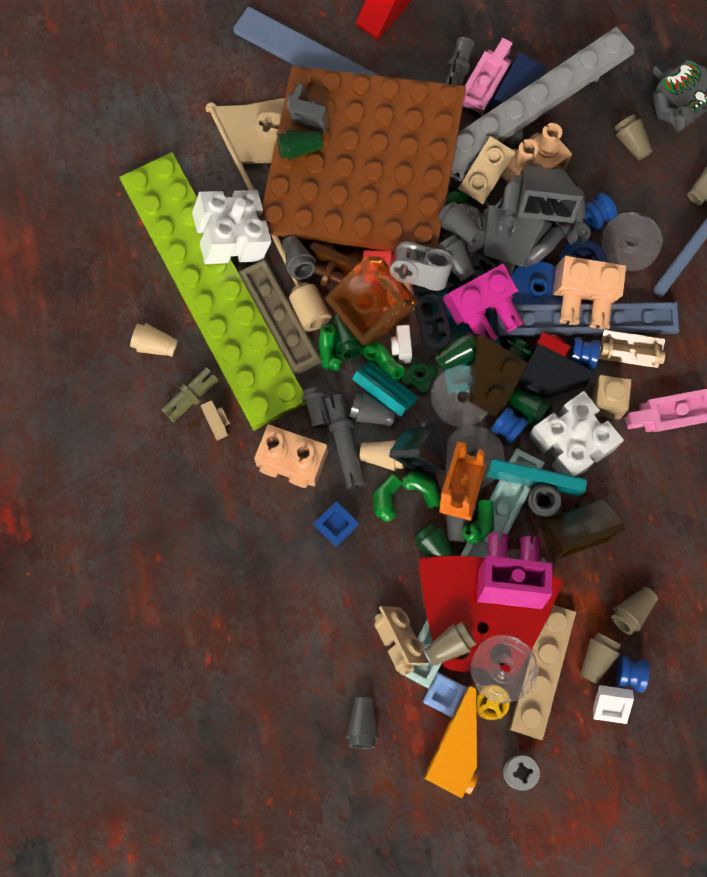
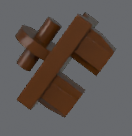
M313 242L309 251L316 260L314 273L322 276L320 285L327 288L331 281L355 289L359 283L363 267V254L352 250L345 256L337 252V244L327 242L318 244Z

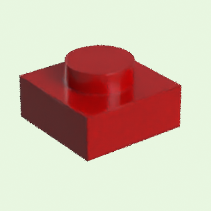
M543 332L533 353L538 344H541L565 357L571 346L565 344L561 337L554 334L548 335Z

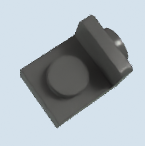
M298 83L295 92H291L287 100V110H289L292 123L326 133L330 124L327 107L317 101H308L305 84Z

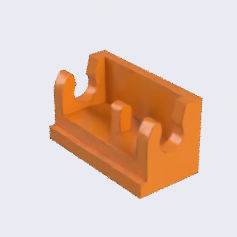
M457 442L441 493L439 513L471 521L486 470V465H483L485 453L482 449L478 450L476 456H470L467 454V444Z

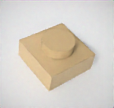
M212 400L200 405L216 440L218 441L228 436L224 426L230 423L223 408L216 409Z

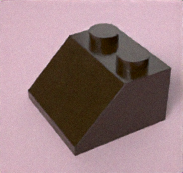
M589 498L574 505L576 509L564 513L563 508H560L553 515L545 516L546 519L539 524V528L550 557L554 561L612 541L626 530L623 522L604 499L594 502L593 498Z

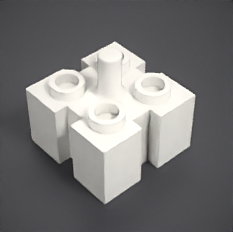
M258 190L234 191L232 197H225L223 191L199 192L192 215L197 233H203L200 247L205 264L228 263L231 256H238L239 262L263 260L271 244V238L266 221L259 220L263 208Z
M585 391L566 403L558 416L552 413L534 426L529 435V438L543 455L551 452L556 458L552 467L557 473L574 477L582 475L594 462L597 464L616 450L624 441L609 421L601 425L595 416L600 410Z

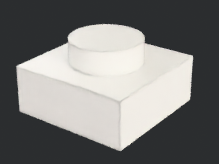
M409 325L397 326L396 336L390 338L392 355L398 356V363L400 365L410 364L412 348Z
M599 685L593 706V718L627 724L634 701L633 690Z

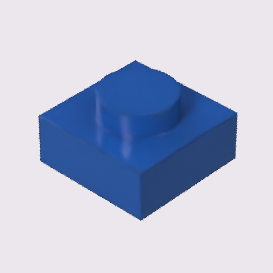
M336 501L314 523V526L337 548L359 526V523Z

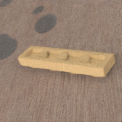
M553 605L550 615L529 653L509 727L510 731L543 740L576 612Z

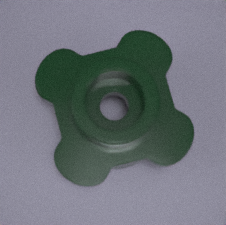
M516 337L512 341L505 339L506 346L504 349L526 361L528 356L532 357L533 353L528 350L530 348L529 344Z
M414 357L410 361V368L404 372L402 381L419 392H427L432 378L438 375V369L434 365L429 366L425 364L422 358ZM421 372L423 376L418 377L417 373Z

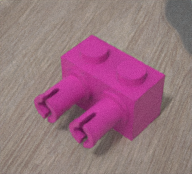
M504 264L443 297V301L456 325L464 321L465 324H469L474 335L475 333L482 334L492 341L498 337L495 335L484 314L487 312L485 309L489 307L491 309L495 308L507 333L525 323L511 300L513 298L512 294L518 292Z
M499 532L490 533L488 535V556H485L478 570L477 602L543 609L552 595V563L540 562L541 540L534 537L533 543H531V536L522 537L520 539V559L507 558L509 536L501 533V539L498 540Z

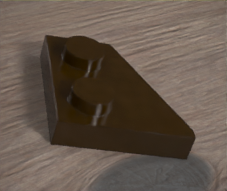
M475 333L473 343L476 344L475 363H471L472 385L470 387L469 403L492 417L499 418L528 363L484 335Z

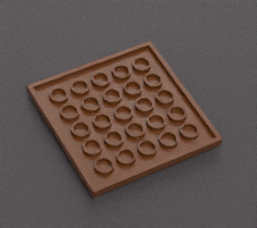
M292 66L277 134L284 133V130L317 131L292 123L289 110H287V100L290 93L295 92L298 83L305 84L308 101H317L327 107L330 124L326 133L320 131L323 149L290 161L288 158H280L276 138L262 204L263 212L259 218L261 221H266L269 234L283 237L295 235L305 240L395 252L400 243L405 241L435 249L439 244L442 222L438 218L447 202L466 96V86Z

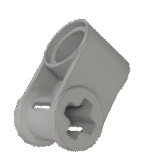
M408 241L402 242L397 246L395 250L396 259L390 266V274L395 280L435 291L442 290L447 286L453 264V257L448 251ZM410 250L409 258H405L407 251ZM407 266L406 272L403 274V268Z

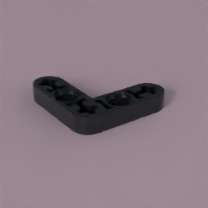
M469 257L475 271H477L478 266H482L484 270L489 271L497 267L495 261L490 257ZM476 272L469 280H465L462 283L460 281L456 283L448 281L447 286L438 291L409 283L421 342L427 351L438 353L451 339L442 294L452 292L482 275L481 272ZM427 302L433 303L437 306L438 313L434 316H427L422 312L421 306ZM437 323L435 327L437 335L443 336L440 344H436L434 339H429L433 332L432 324Z

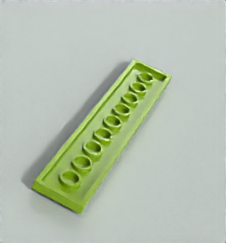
M171 152L120 176L119 178L253 431L306 405L305 401L302 402L304 393L232 260L229 259L228 263H204L200 247L203 233H197L192 215L197 196L174 154Z

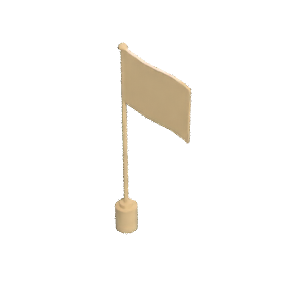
M285 98L237 106H216L215 103L209 102L205 107L206 111L211 113L248 190L255 189L242 164L271 163L275 144L264 142L257 137L254 126L255 120L258 115L264 112L282 115ZM268 123L266 127H263L264 132H268L270 128H273L272 123ZM271 235L286 265L284 247L278 236ZM291 276L296 286L292 289L289 300L303 329L309 332L326 325L332 316L317 286L307 282L301 283L300 280Z

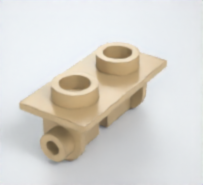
M490 136L458 189L484 204L514 156L515 151Z
M605 329L603 330L598 359L658 368L659 364H663L665 360V352H662L665 338Z
M379 607L381 613L375 616L376 622L374 626L385 646H389L393 642L396 644L388 650L396 671H401L402 675H408L414 671L413 665L429 664L424 653V647L420 640L416 638L410 626L409 617L402 608Z

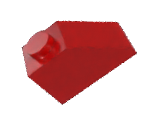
M366 0L355 22V26L376 40H379L412 0Z

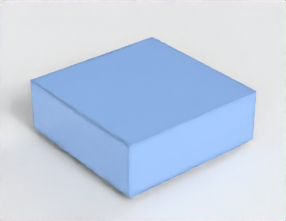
M437 672L423 703L453 718L467 687Z

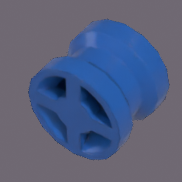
M605 193L596 195L592 202H585L586 219L584 222L594 231L600 229L605 221L610 222L618 215L614 202Z
M574 337L569 359L594 371L599 358L600 341L591 340L590 342H585L582 338Z
M508 406L490 431L495 435L500 434L503 436L505 442L511 446L529 421L524 417L519 418L516 416L514 409Z
M621 655L615 672L616 688L625 689L626 687H632L636 692L644 693L650 675L649 661L644 659L632 661L629 656Z

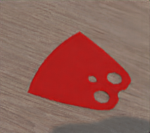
M442 556L419 559L423 600L432 641L438 638L453 623L457 625L463 621L477 643L471 647V652H469L466 658L462 660L453 658L443 662L442 665L449 670L466 672L471 668H479L484 670L487 675L499 678H508L514 675L525 662L553 608L562 580L552 576V595L543 609L477 602L478 570L484 557ZM481 622H485L489 626V630L485 634H481L477 630V626ZM496 645H504L510 651V661L504 666H497L490 659V651Z

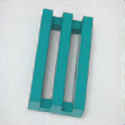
M372 361L364 365L361 370H357L352 378L353 381L399 416H402L414 406L419 398L400 382L391 378Z

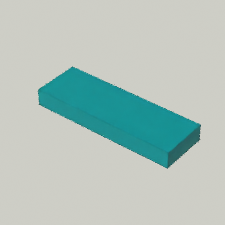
M498 459L491 460L487 466L485 476L529 487L548 484L555 487L559 493L574 497L581 496L585 492L587 480Z

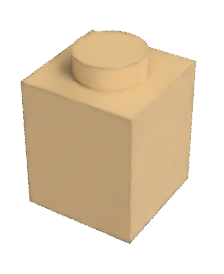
M604 375L598 377L592 386L591 400L600 410L596 416L618 420L624 416L629 410L631 379Z

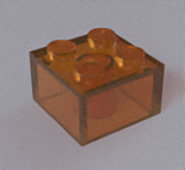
M366 256L325 297V300L362 345L372 344L373 341L379 342L419 303L404 283L395 280L391 276L390 267L381 256Z

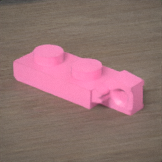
M502 38L495 52L491 50L484 52L465 85V107L484 115L510 69L512 60L508 59V56L511 52L512 42Z
M707 389L650 399L646 403L640 404V411L630 412L627 417H624L627 430L645 427L646 432H659L706 423Z

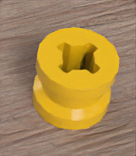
M488 686L477 692L476 712L480 717L486 720H496L502 718L507 713L510 700L504 689L498 686Z

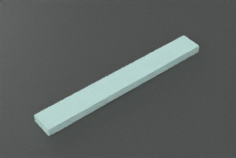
M516 448L509 461L541 469L545 463ZM499 480L489 499L494 501V530L492 533L499 532L498 540L501 539V533L508 535L532 487ZM488 536L477 544L467 542L460 556L484 558L488 556ZM427 619L417 639L420 640L424 647V653L429 664L413 665L414 671L404 676L429 689L442 663L435 666L425 651V648L433 642Z

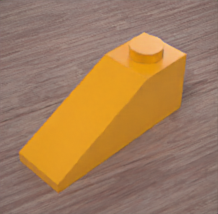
M472 686L467 687L423 777L460 798H463L465 793L469 795L472 793L479 777L474 774L477 768L476 688Z

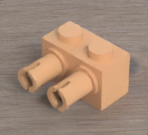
M549 123L548 127L544 126L541 135L536 133L529 139L524 140V144L521 142L519 150L516 148L512 149L515 151V154L501 175L507 183L515 176L520 175L523 166L541 164L545 168L561 169L563 171L567 169L572 153L560 140L562 129L558 124Z
M565 256L556 265L553 295L563 296L559 322L566 324V321H569L568 325L579 324L582 299L593 301L590 327L596 329L597 325H599L598 329H609L612 303L623 296L626 265Z
M268 424L254 460L256 466L260 467L259 471L265 475L277 477L280 474L290 478L289 482L296 486L306 488L307 485L315 487L328 454V446Z

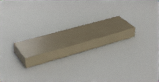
M264 259L239 271L241 279L293 374L296 376L320 364V357L266 260Z

